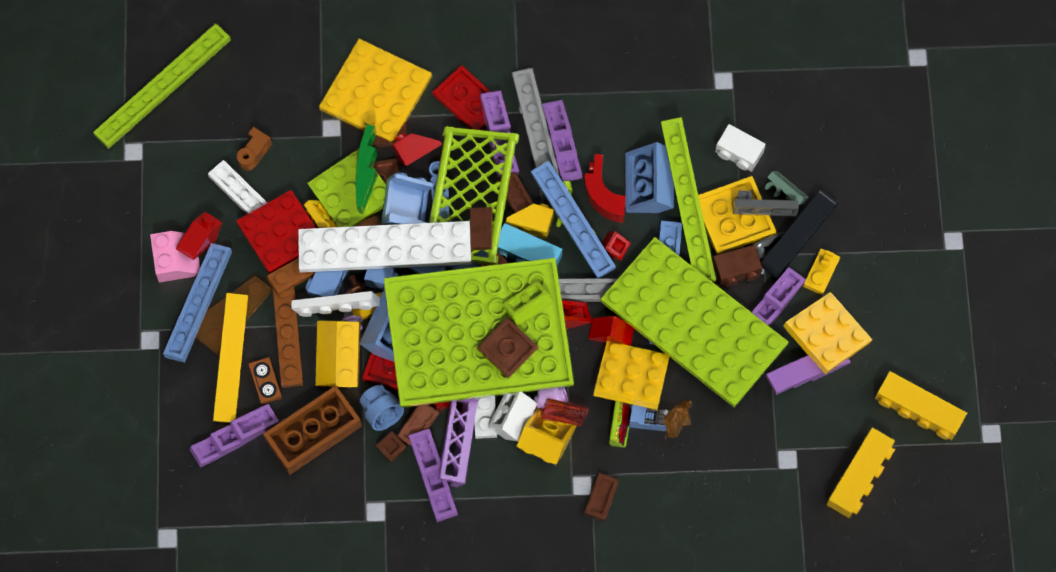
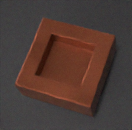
M391 431L376 445V448L392 463L407 449V446Z

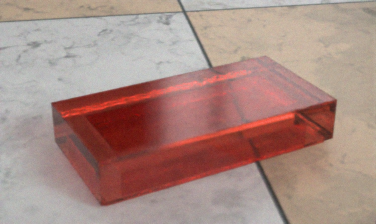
M547 398L540 412V418L582 427L589 411L587 406Z

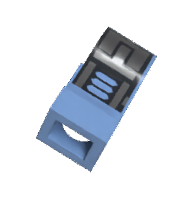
M632 405L629 427L668 431L672 412L666 409L658 408V410Z

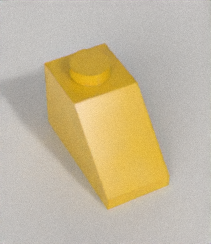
M532 204L507 217L506 224L532 236L547 240L554 217V209H551L546 204Z

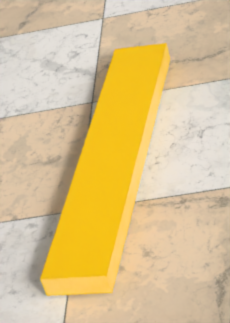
M226 294L213 417L215 422L231 423V421L236 419L248 295Z

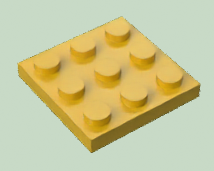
M752 176L698 195L705 229L716 255L776 234V229L769 215L733 214L734 200L737 199L738 191L740 190L751 191L752 199L762 200Z
M831 292L788 320L783 326L824 374L833 370L872 341L871 337Z
M607 341L594 396L658 410L669 356L665 353Z

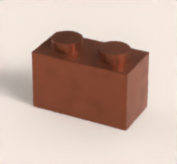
M755 245L716 255L713 258V266L720 286H733L738 281L745 279L746 281H752L757 279L762 272V266Z

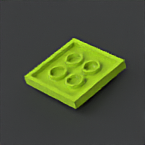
M359 149L308 182L309 187L337 227H355L383 209L386 184L377 173L378 177L364 214H360L357 209L355 183Z

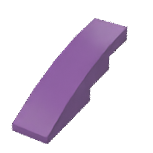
M501 91L480 94L486 131L510 133L511 126ZM494 139L499 146L508 142V140ZM489 142L492 153L497 147L493 142ZM500 152L492 156L494 164L504 163L505 156ZM514 155L511 173L516 172L518 175L519 169ZM496 172V173H497V177H498V178H501L502 175H500L498 172Z
M558 100L542 104L562 182L581 179L582 171L563 101Z
M789 267L751 313L770 327L806 279Z
M808 355L768 373L766 378L775 394L778 395L792 387L796 388L811 380L813 382L827 374H824ZM849 358L827 374L850 364Z
M269 404L231 421L229 426L212 433L209 438L192 445L190 452L201 468L277 425L279 420Z
M430 429L409 435L436 521L439 522L457 516V510L447 481L438 479L441 461Z

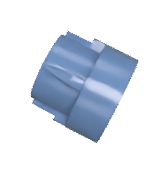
M382 384L371 387L360 398V404L365 410V418L374 430L380 431L391 427L403 415L404 407L400 408L399 400L390 391H387Z

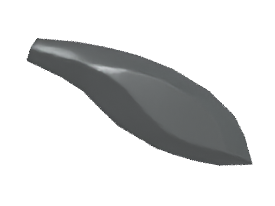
M785 232L774 234L753 244L759 259L766 257L764 247L771 246L774 242L780 240Z

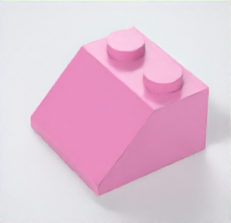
M168 231L150 234L155 272L159 283L197 276L200 270L199 256L192 260L176 250L185 233Z

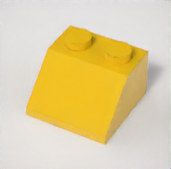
M537 407L525 424L517 447L528 454L542 458L547 463L556 465L562 457L577 425L554 414L545 413L541 408Z

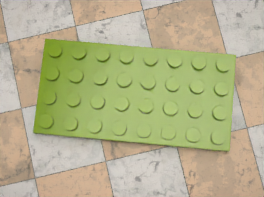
M655 237L600 299L601 303L734 408L789 343Z

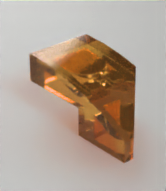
M691 400L680 403L664 417L669 438L677 437L683 425H691L688 412L692 404Z

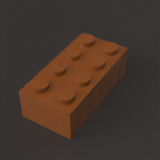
M334 386L263 435L267 444L288 474L291 475L361 428L362 424L360 418L338 387Z

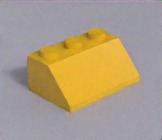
M317 321L316 386L359 387L361 322Z

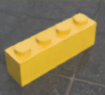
M891 371L888 373L875 398L883 407H891L897 410L900 416L907 419L910 417L917 421L920 427L932 429L939 437L945 440H953L967 412Z
M872 428L831 495L827 506L848 518L851 517L852 513L857 515L863 505L860 502L862 496H868L874 486L871 484L874 476L879 478L885 468L881 464L884 459L889 460L895 449L892 446L895 440Z

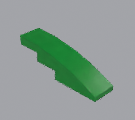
M369 124L366 125L356 165V202L360 214H364L378 177L376 170L372 169L377 157L376 149L372 147L377 132L375 126Z

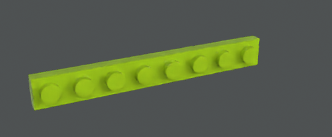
M217 24L212 26L93 132L94 135L109 149L231 41L230 36Z
M682 117L661 121L691 266L710 281L716 282Z

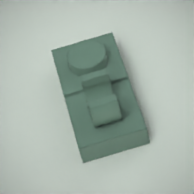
M778 171L771 172L767 177L772 182L767 183L765 189L769 190L774 185L777 189L773 195L774 197L779 196L783 190L787 195V200L799 201V205L804 204L809 198Z

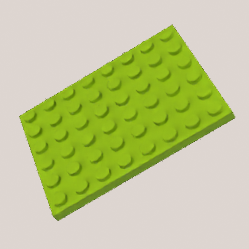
M555 258L384 278L400 408L574 385ZM538 281L549 293L552 303L517 327L539 348L508 379L477 350V347L507 317L513 322L502 304Z

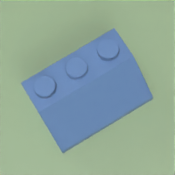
M655 142L626 152V212L660 213L674 208V182L666 146Z
M384 289L380 297V305L376 306L360 345L374 355L394 362Z

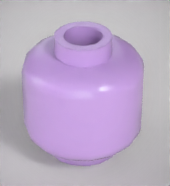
M565 387L538 390V395L535 396L537 407L542 408L545 413L564 409L565 403L568 402Z

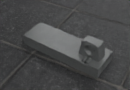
M743 190L738 191L737 199L734 200L733 214L797 216L799 210V201L752 199L751 191Z

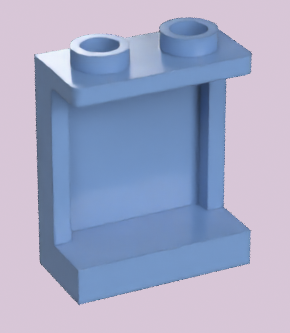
M400 172L389 177L386 183L381 225L427 223L425 222L428 191L433 188V183L427 182L424 178H411L407 174Z

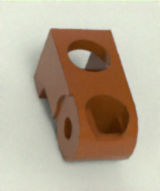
M254 127L248 133L251 140L245 148H242L237 153L238 163L243 170L254 169L272 145L271 138Z

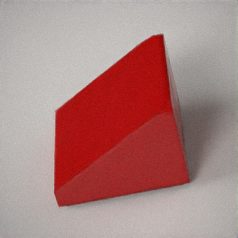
M616 231L607 233L601 244L608 255L621 261L631 243Z

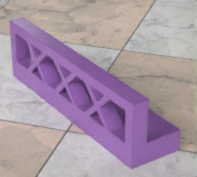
M477 399L450 402L438 479L449 481V486L459 487L465 484L478 403ZM457 401L463 402L461 415L456 409ZM459 421L458 435L452 429L453 423ZM455 441L456 447L453 457L449 451V446ZM452 462L451 476L445 475L446 465Z

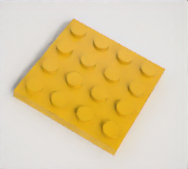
M359 39L319 108L321 111L365 131L367 124L375 126L376 135L393 143L394 138L399 133L404 122L408 120L431 80L432 73Z

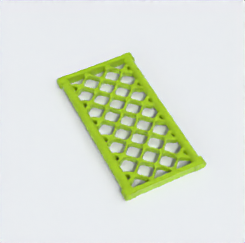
M444 127L443 136L445 137L429 223H438V220L440 221L439 223L449 222L455 217H458L462 222L463 220L459 216L460 213L468 208H472L471 206L478 200H482L486 207H492L493 214H495L492 249L484 250L488 257L474 256L480 251L474 250L471 252V263L497 265V250L515 145L518 143L519 135L516 133ZM453 135L467 137L458 142L453 138ZM473 137L487 139L482 143L478 144ZM494 139L508 140V142L499 146ZM468 140H472L476 147L469 152H465L461 145ZM488 142H493L497 147L496 150L486 154L482 147ZM459 148L464 153V156L454 161L450 158V151ZM480 150L485 157L478 163H474L470 155ZM500 152L505 156L504 163L495 165L490 158ZM468 159L473 166L463 172L458 167V164ZM485 161H489L493 169L484 174L478 167ZM457 168L461 173L457 178L450 180L446 177L447 170ZM477 170L481 177L475 182H470L466 177L467 174ZM494 172L502 175L501 182L491 184L487 179ZM464 178L469 183V186L459 191L454 184ZM485 180L490 188L483 193H479L475 186ZM453 187L457 194L447 200L443 196V190ZM473 189L478 196L468 202L463 197V194ZM494 191L498 194V200L488 204L484 196ZM457 198H462L466 205L456 211L451 206V203ZM449 206L454 213L447 219H443L439 216L440 209Z

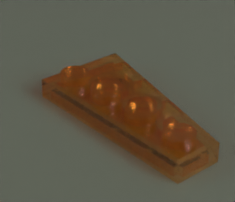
M254 276L232 292V294L248 295L246 321L272 292V288ZM226 297L207 310L195 337L217 355L221 350Z

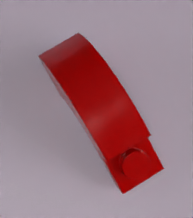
M595 154L594 161H590L589 173H585L584 187L586 196L592 207L599 214L612 221L624 223L626 196L616 195L605 187L602 181L603 155Z

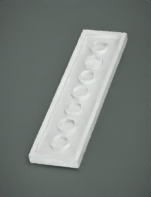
M470 221L299 229L300 272L471 264Z

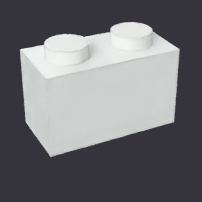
M729 124L718 141L715 152L722 159L731 160L739 168L752 172L764 153L766 144Z
M523 392L505 394L488 427L506 440L519 441L523 428L534 413L537 403Z

